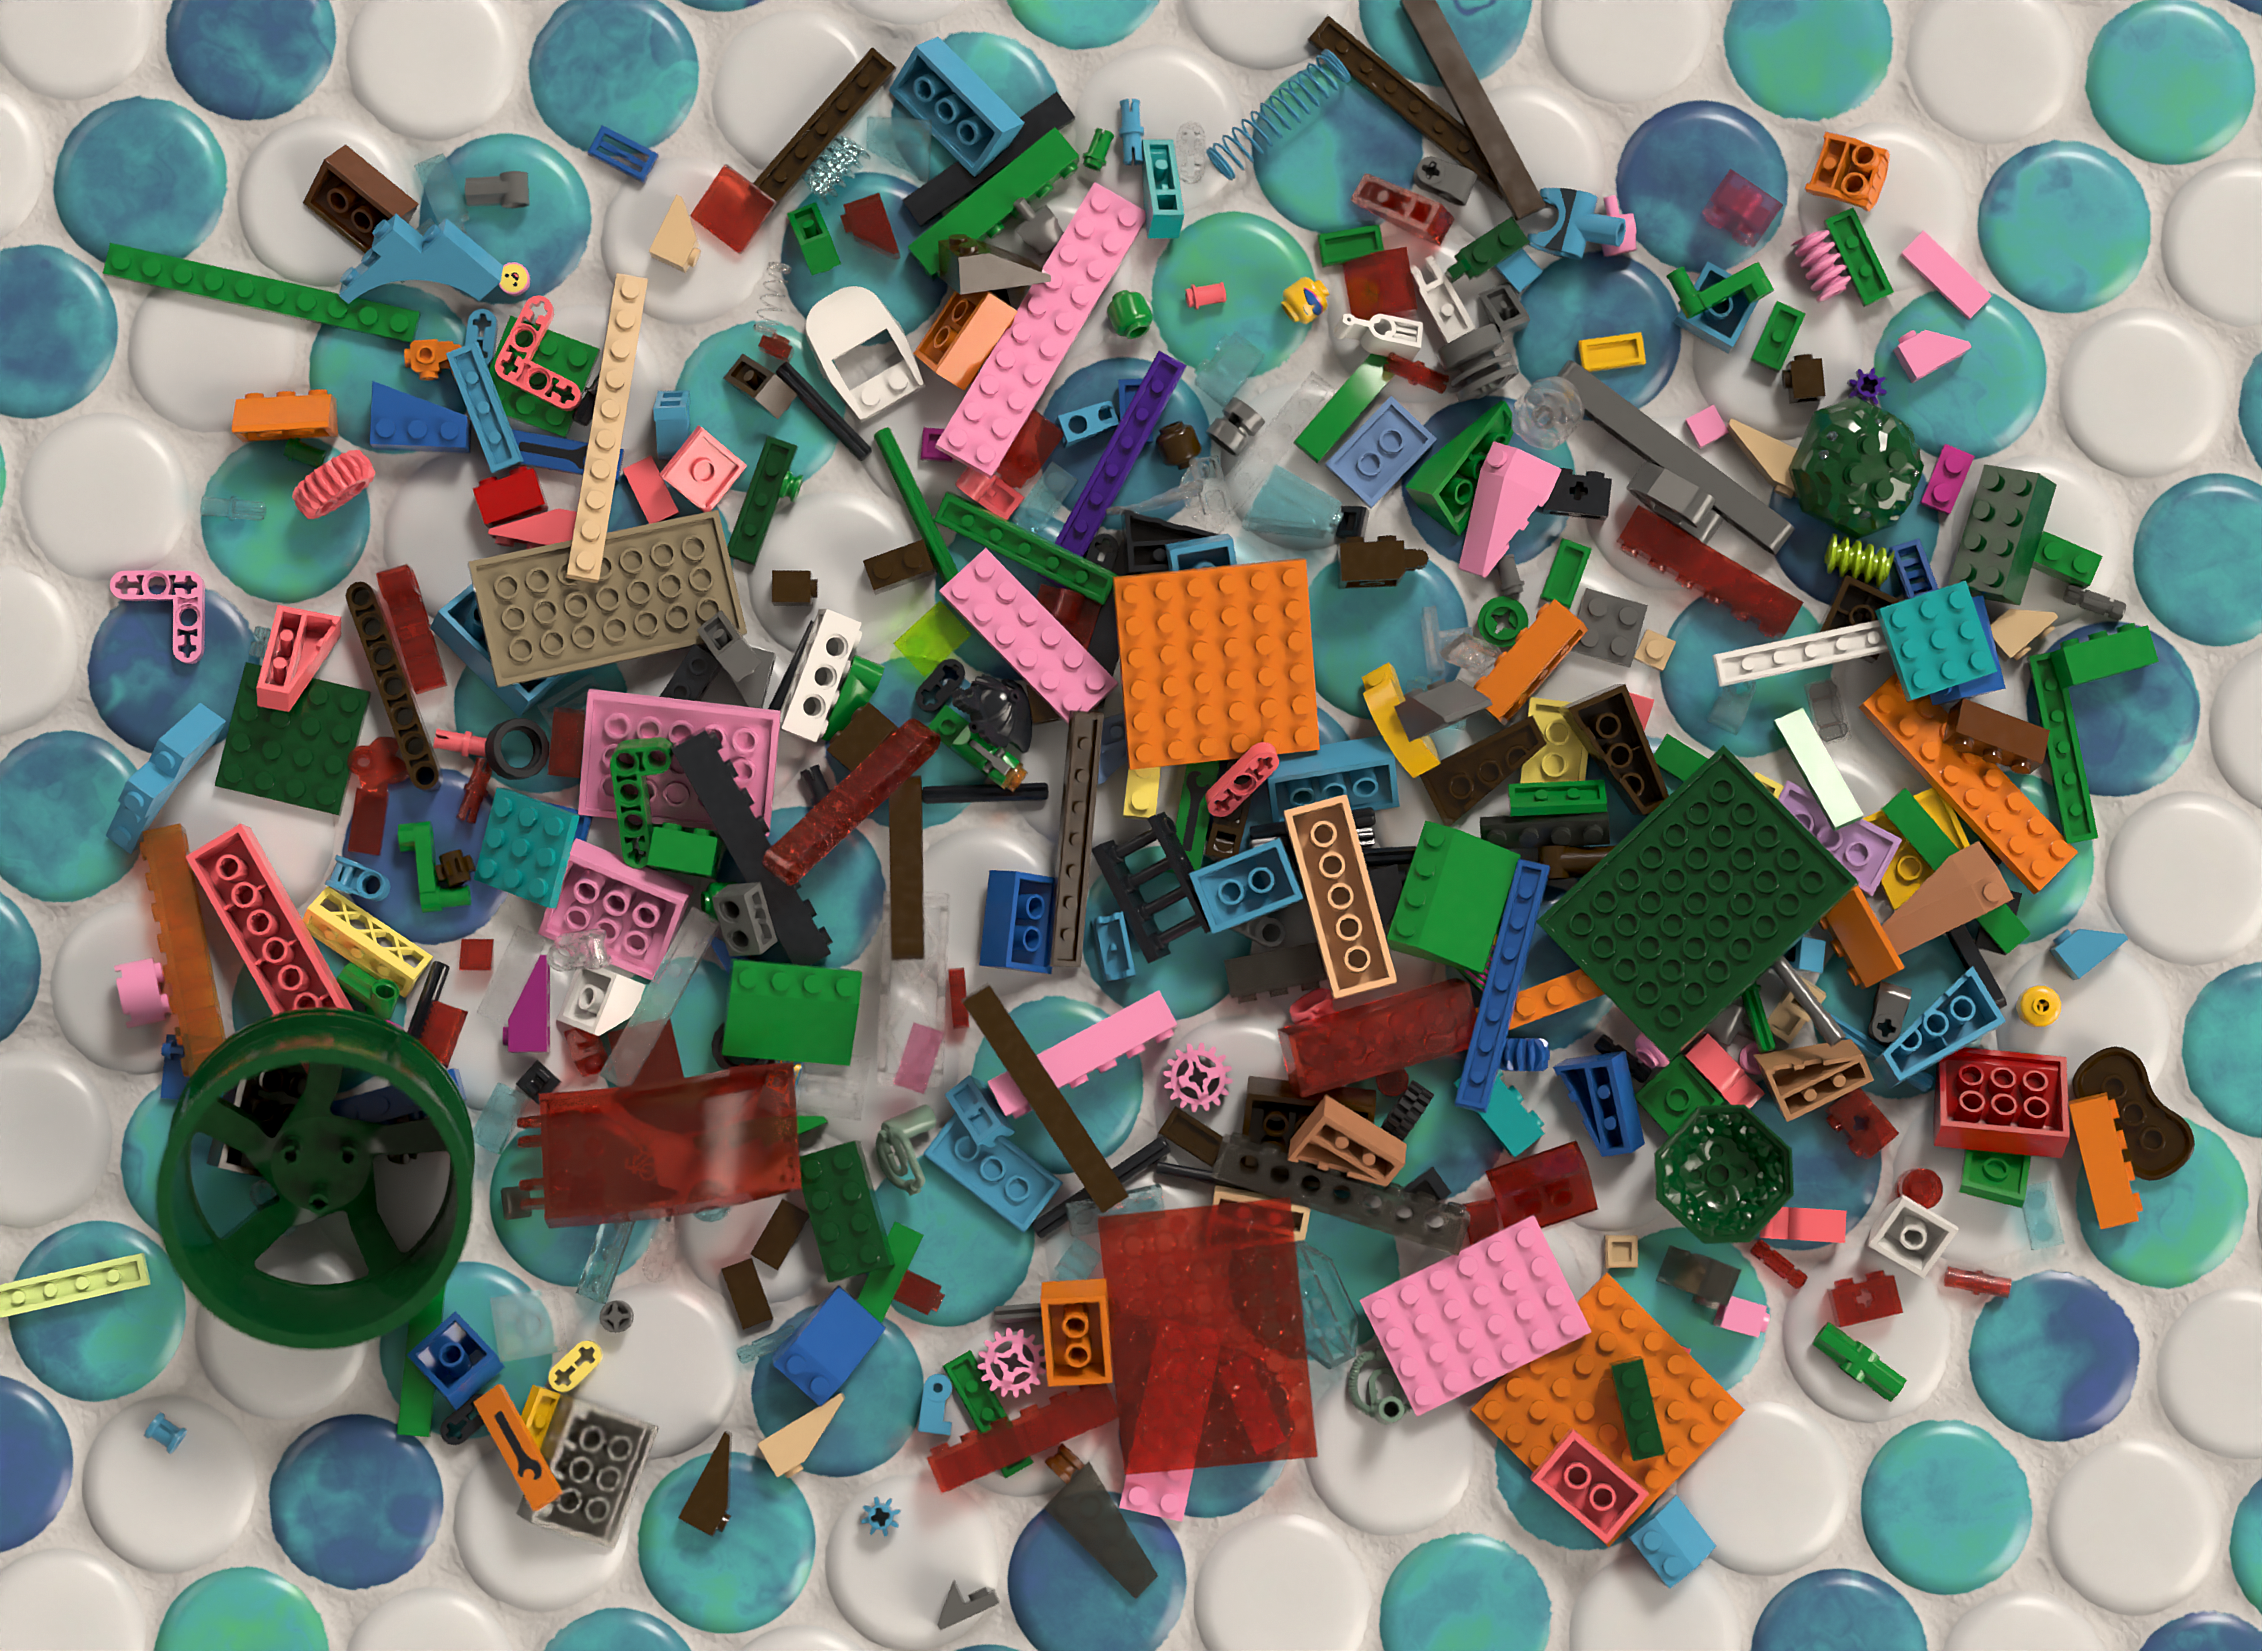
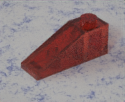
M1366 172L1350 199L1358 206L1410 234L1438 246L1441 245L1455 220L1441 203Z

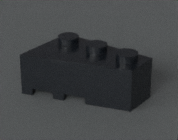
M1124 509L1121 514L1125 576L1168 572L1166 544L1219 534L1186 525L1174 524L1163 521L1164 519L1152 518Z

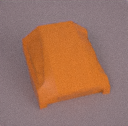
M1825 132L1823 137L1825 139L1811 181L1806 183V192L1849 203L1869 212L1878 201L1888 173L1890 157L1888 150L1853 137Z

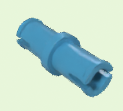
M1132 98L1130 112L1129 99H1123L1120 101L1122 127L1119 129V136L1123 140V164L1131 166L1133 152L1134 165H1140L1144 162L1141 137L1144 136V127L1141 126L1140 100Z

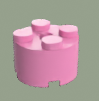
M152 957L114 965L115 972H122V977L116 978L123 1014L131 1015L132 1021L126 1022L127 1028L167 1020L166 1014L172 1013L169 995L167 993L162 994L160 983L165 982L162 963H155Z

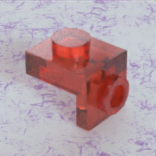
M577 1027L564 1032L573 1061L582 1077L598 1074L603 1069L612 1066L601 1036L594 1035Z

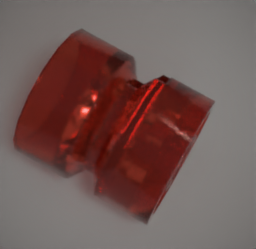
M1911 1168L1904 1171L1897 1178L1895 1195L1897 1198L1904 1195L1924 1208L1929 1209L1940 1201L1943 1195V1184L1940 1177L1934 1171L1927 1168Z

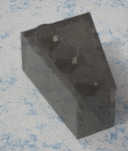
M1669 1245L1656 1281L1692 1295L1691 1302L1717 1310L1719 1305L1728 1306L1741 1270L1713 1258L1697 1253L1692 1254L1690 1251Z

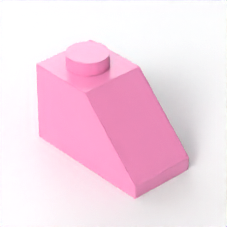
M1912 330L1898 339L1900 344L1893 352L1911 383L1967 353L1972 346L1969 341L1924 330L1916 334L1915 330Z

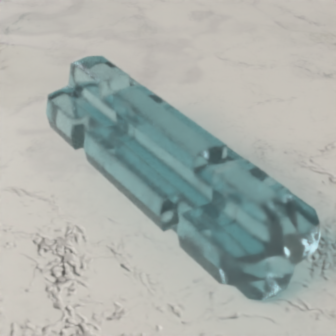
M793 1325L786 1326L780 1329L781 1332L779 1333L775 1331L752 1341L751 1345L746 1344L737 1348L736 1353L740 1362L746 1364L755 1360L754 1357L756 1356L762 1357L777 1350L796 1330Z

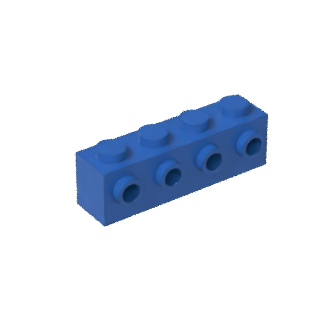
M449 1069V1074L457 1084L464 1101H466L459 1069ZM394 1085L333 1101L330 1109L331 1113L336 1116L386 1125L396 1124L397 1119L409 1117V1121L428 1117L412 1098Z

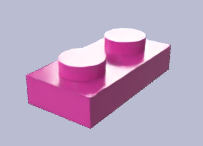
M1944 444L1919 504L1949 516L1972 464L1974 455Z

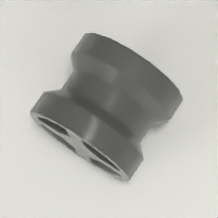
M615 1300L603 1306L599 1318L604 1329L609 1332L618 1333L627 1330L631 1326L634 1313L628 1303Z

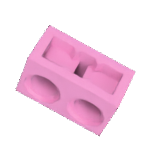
M1722 1294L1713 1325L1759 1338L1760 1332L1765 1333L1770 1314L1765 1313L1767 1306Z

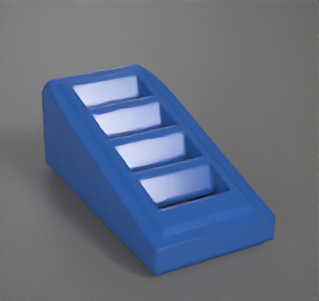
M1920 538L1889 547L1890 554L1895 551L1893 564L1905 600L1939 589ZM1916 552L1917 557L1901 561V556ZM1917 565L1921 567V569L1906 573L1905 569ZM1923 577L1925 580L1913 585L1909 582ZM1928 590L1927 592L1914 595L1915 593Z

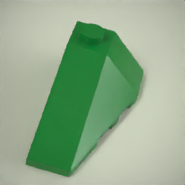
M1500 400L1427 460L1406 485L1407 491L1417 506L1456 536H1460L1469 524L1480 470L1493 442L1508 445L1518 424L1517 419L1505 401Z

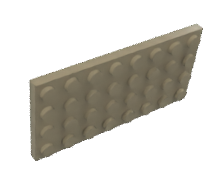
M718 510L606 533L598 583L566 578L572 540L473 560L467 563L496 688L688 648L694 644H706L697 632V629L720 610L724 612L742 636L747 634Z

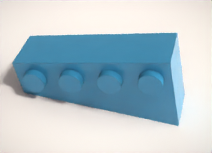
M1972 966L1901 1033L1873 1063L1888 1088L1891 1089L1996 1030L2006 1020Z

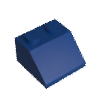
M456 1311L407 1354L422 1374L456 1411L505 1367L497 1354Z

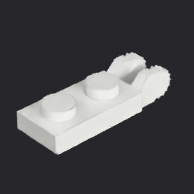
M1431 255L1425 258L1428 270L1436 279L1435 281L1426 284L1420 270L1415 265L1410 266L1408 271L1418 288L1422 301L1446 344L1476 330V327L1446 275L1442 273L1436 260Z

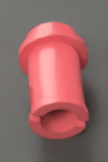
M1223 282L1201 287L1191 285V288L1185 289L1188 308L1194 307L1195 310H1199V306L1226 302V291Z

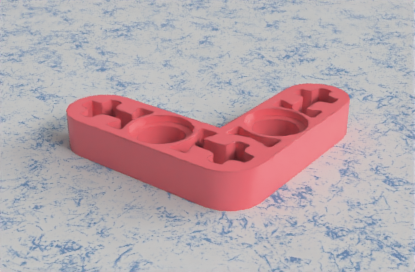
M540 295L533 296L525 303L498 355L495 371L503 381L561 410L572 411L580 405L582 400V394L578 386L574 382L531 361L554 316V308L546 297ZM543 303L547 314L545 316H538L535 324L540 329L536 331L531 325L524 324V321L527 319L531 323L535 316L531 310L532 307H539ZM530 331L533 334V343L525 348L519 347L516 344L518 333ZM513 347L518 353L526 356L522 359L518 355L515 361V366L518 368L517 372L511 371L508 375H505L506 370L502 365L504 362L510 363L514 354L509 352V350ZM536 373H542L547 377V385L541 390H535L530 386V378ZM554 380H557L559 382L555 386L565 392L572 388L571 393L575 399L573 401L567 400L564 404L561 403L562 397L552 391L551 397L546 395L552 390Z

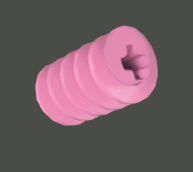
M1829 230L1814 232L1791 244V246L1801 245L1794 253L1796 257H1806L1800 263V267L1803 269L1812 268L1806 274V279H1817L1811 286V290L1814 292L1822 291L1816 298L1817 302H1822L1842 293L1847 289L1845 285L1852 279L1851 276L1840 277L1839 275L1846 268L1845 264L1836 266L1834 264L1841 256L1840 253L1829 254L1828 252L1835 245L1834 242L1824 243L1823 241L1830 233Z

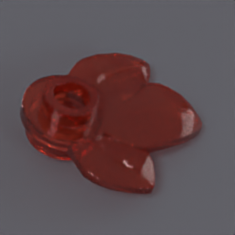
M387 736L376 738L369 746H357L348 755L350 771L359 776L361 788L373 797L386 798L388 784L400 783L409 777L405 762L395 756L399 749L395 738ZM361 758H367L370 763L363 767L358 764V761Z

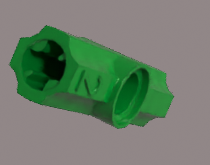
M1827 1322L1820 1329L1811 1343L1838 1363V1367L1859 1383H1865L1889 1402H1892L1900 1393L1907 1381L1879 1360L1880 1356L1859 1341L1855 1342L1830 1322Z

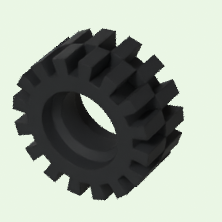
M1412 1080L1380 1128L1403 1141L1431 1102L1434 1094Z

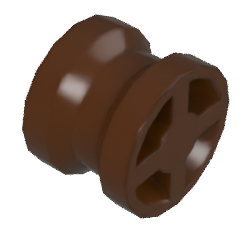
M1063 1443L1058 1446V1452L1053 1457H1048L1044 1461L1066 1484L1071 1481L1072 1474L1076 1470H1081L1085 1466Z

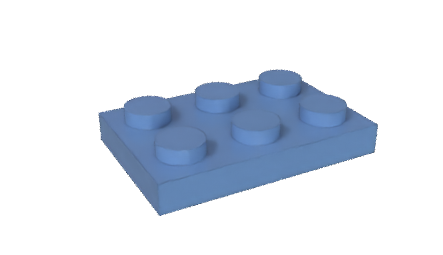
M1390 396L1326 462L1325 466L1372 509L1437 441V438L1397 400Z

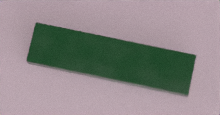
M767 436L727 546L730 558L756 566L780 499L779 493L787 471H790L798 449L797 445Z

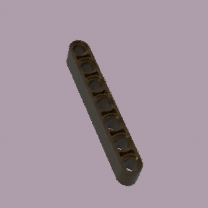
M355 582L346 591V601L412 783L417 788L425 792H433L442 785L443 773L382 604L375 589L365 582ZM368 590L370 594L369 601L361 606L356 605L355 595L357 592ZM374 619L379 620L381 625L379 632L375 635H367L365 630L366 624ZM383 649L390 650L391 660L389 663L378 665L376 662L378 652ZM393 679H400L402 682L401 691L396 695H389L387 692L388 683ZM403 709H411L413 712V718L407 725H400L398 722V714ZM417 738L422 739L424 744L422 752L418 755H411L408 750L409 743ZM427 768L432 769L435 775L434 780L428 785H422L419 781L421 771Z
M921 775L889 777L891 960H925Z

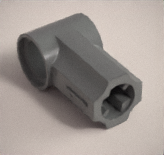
M509 171L493 177L466 178L465 196L467 206L501 205L504 208H523L529 206L528 173Z

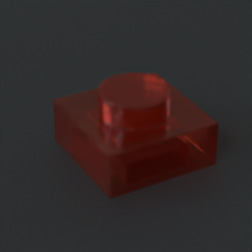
M772 333L771 337L763 335L758 345L761 352L790 363L794 354L793 346L789 345L790 340L778 334Z

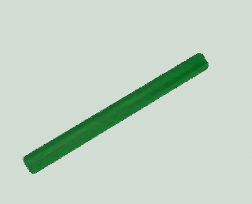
M889 427L880 429L874 434L876 443L945 586L959 571L936 523L933 521L931 512L892 430Z

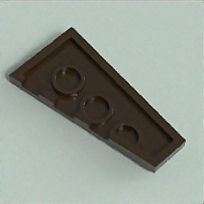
M1531 715L1440 760L1441 764L1419 775L1443 824L1450 827L1509 775L1547 744V741L1534 715Z

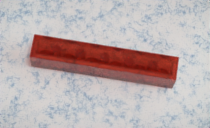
M1640 505L1635 508L1616 540L1617 543L1621 544L1620 550L1633 558H1636L1638 555L1649 561L1647 565L1660 574H1664L1665 571L1676 577L1675 582L1687 590H1692L1694 587L1704 593L1702 596L1704 600L1719 607L1720 603L1731 609L1730 615L1744 623L1750 620L1759 626L1757 630L1771 639H1774L1775 636L1782 638L1804 603Z
M1107 1383L1078 1385L1079 1392L1068 1396L1067 1391L1056 1394L1049 1398L1051 1404L1042 1408H1038L1037 1403L1019 1411L1021 1415L1019 1418L1009 1421L1007 1416L989 1424L991 1430L979 1434L978 1430L975 1429L961 1435V1442L949 1447L948 1442L929 1449L932 1455L926 1457V1461L940 1494L942 1495L1118 1419L1120 1413Z

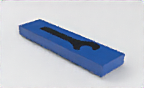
M512 430L524 462L519 464L583 475L588 443ZM620 449L615 478L617 482H619L624 449Z

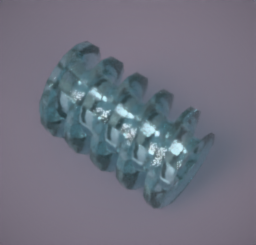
M838 135L835 138L838 147L831 144L827 147L830 156L825 154L819 156L821 165L814 163L811 165L810 168L813 175L804 173L802 176L810 192L828 206L830 203L826 195L828 194L836 198L838 196L834 186L838 185L843 188L847 186L842 177L844 175L852 179L855 177L851 167L863 168L859 158L871 159L870 155L859 144L842 135Z

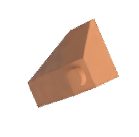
M1979 841L1950 855L1881 926L1897 955H1900L2014 898L1999 869Z

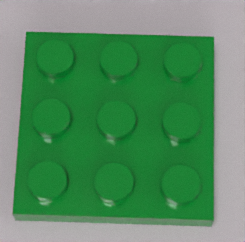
M510 315L489 369L505 414L509 418L566 439L574 420L572 414L576 409L572 411L561 410L503 381L495 371L496 359L518 319ZM524 321V324L531 325L536 331H539V326ZM547 329L531 361L574 382L580 389L583 397L584 389L587 387L600 349ZM521 331L516 336V344L522 348L530 346L534 340L533 334L530 331ZM513 347L509 350V352L514 354L510 363L504 362L502 365L506 370L505 375H508L511 371L517 372L518 368L515 366V361L518 355L522 359L526 356L518 353ZM536 373L530 378V386L535 390H541L547 385V377L542 373ZM554 380L553 388L546 396L551 397L553 391L562 397L561 403L565 404L567 400L573 401L575 397L571 393L572 388H569L566 392L555 386L559 381Z

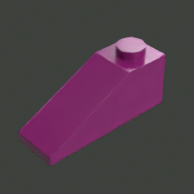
M548 955L539 956L508 1019V1027H503V1046H508V1052H550V956Z

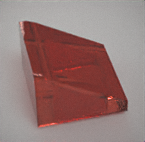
M462 939L459 970L494 971V939Z

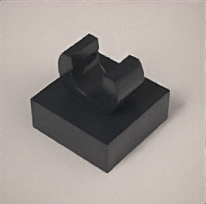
M537 1060L518 1080L516 1085L541 1106L562 1081Z

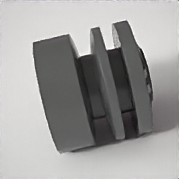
M1489 324L1451 341L1436 352L1444 372L1456 370L1461 372L1460 375L1451 381L1452 388L1467 384L1466 387L1456 393L1459 402L1487 396L1505 386L1509 380L1519 374L1516 365L1501 368L1512 359L1510 353L1498 356L1494 354L1504 344L1496 324Z

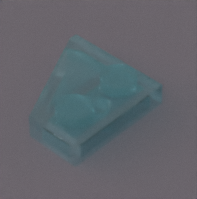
M868 116L866 149L879 157L886 158L899 169L903 168L918 177V180L928 182L930 181L932 120Z

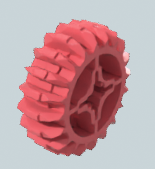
M349 450L337 457H333L319 468L314 469L310 475H307L295 487L292 498L295 501L296 507L308 519L320 518L335 511L361 493L373 481L376 472L372 467V463L360 450Z

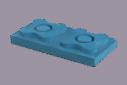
M955 1112L923 1152V1155L1024 1234L1063 1182L1003 1135L994 1139L997 1144L994 1147H988L984 1144L977 1145Z

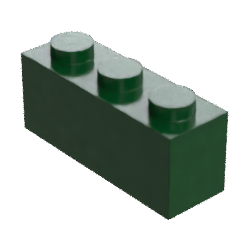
M1637 1356L1609 1363L1631 1459L1638 1461L1664 1455L1665 1450L1643 1358Z

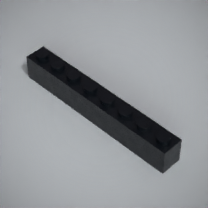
M703 727L671 745V749L746 882H760L774 931L793 964L812 965L831 954L828 945L832 944L833 941L824 926L818 929L813 917L817 916V913L810 900L806 899L803 901L797 892L802 886L793 870L787 873L781 862L786 860L779 845L777 843L771 845L765 834L771 831L762 815L755 817L750 806L755 803L747 788L744 787L740 790L734 778L738 777L739 774L731 760L728 759L724 762L718 750L722 749L723 746L716 733L713 731L708 734L706 728Z

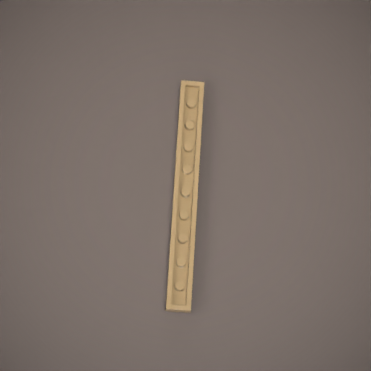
M617 273L615 277L566 578L598 583L648 283L646 278Z

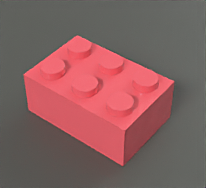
M1572 1427L1530 1476L1535 1484L1606 1544L1649 1494L1646 1489Z

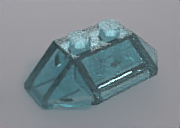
M1304 1240L1295 1241L1274 1251L1271 1290L1297 1346L1328 1370L1356 1357L1355 1345L1358 1336L1359 1317L1332 1259L1316 1248L1307 1245V1242Z

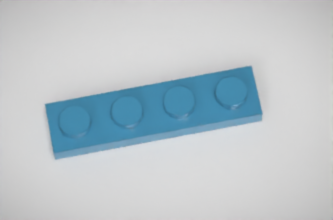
M473 342L446 353L491 472L496 473L524 462L479 343Z

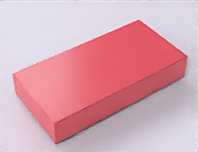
M652 456L646 457L623 469L649 524L665 521L680 514L663 478L659 476L660 472Z

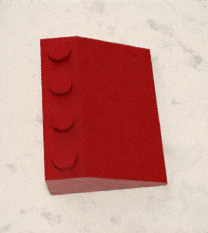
M1964 1047L1937 1062L1933 1112L1934 1146L2053 1158L2063 1157L2070 1138L2067 1057Z

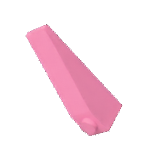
M1493 442L1480 470L1459 569L1486 578L1509 549V541L1519 529L1523 531L1529 524L1527 518L1538 505L1542 507L1549 499L1561 469L1518 448Z

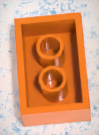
M1106 1278L1042 1282L1040 1302L1048 1387L1113 1383V1356Z

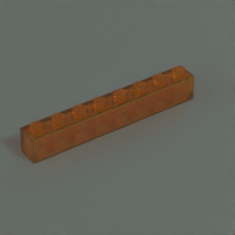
M178 823L142 831L144 841L139 842L143 861L148 860L150 872L145 873L148 890L154 891L156 902L151 903L153 918L155 922L160 921L162 933L157 934V941L160 952L166 953L168 963L163 965L164 977L167 984H172L174 994L169 996V1004L172 1014L178 1015L179 1026L175 1027V1035L178 1045H183L185 1057L181 1058L182 1071L185 1077L189 1076L190 1078L207 1055L226 1039L195 874L185 857L190 854L187 833L182 824Z

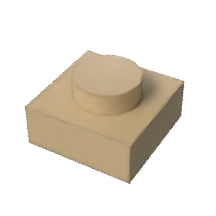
M1646 629L1633 659L1662 672L1676 641Z

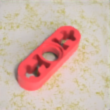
M1261 742L1252 746L1206 792L1205 800L1208 810L1212 815L1224 817L1231 814L1277 769L1279 759L1276 749L1272 744ZM1241 775L1250 777L1249 781L1244 784L1234 783V780Z

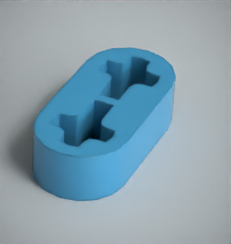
M477 309L469 316L465 345L473 342L483 343L482 349L484 353L488 354L487 358L484 359L489 368L496 351L498 321L491 311ZM482 316H486L487 321L492 323L491 327H485L484 337H480V329L475 325V322L481 321Z

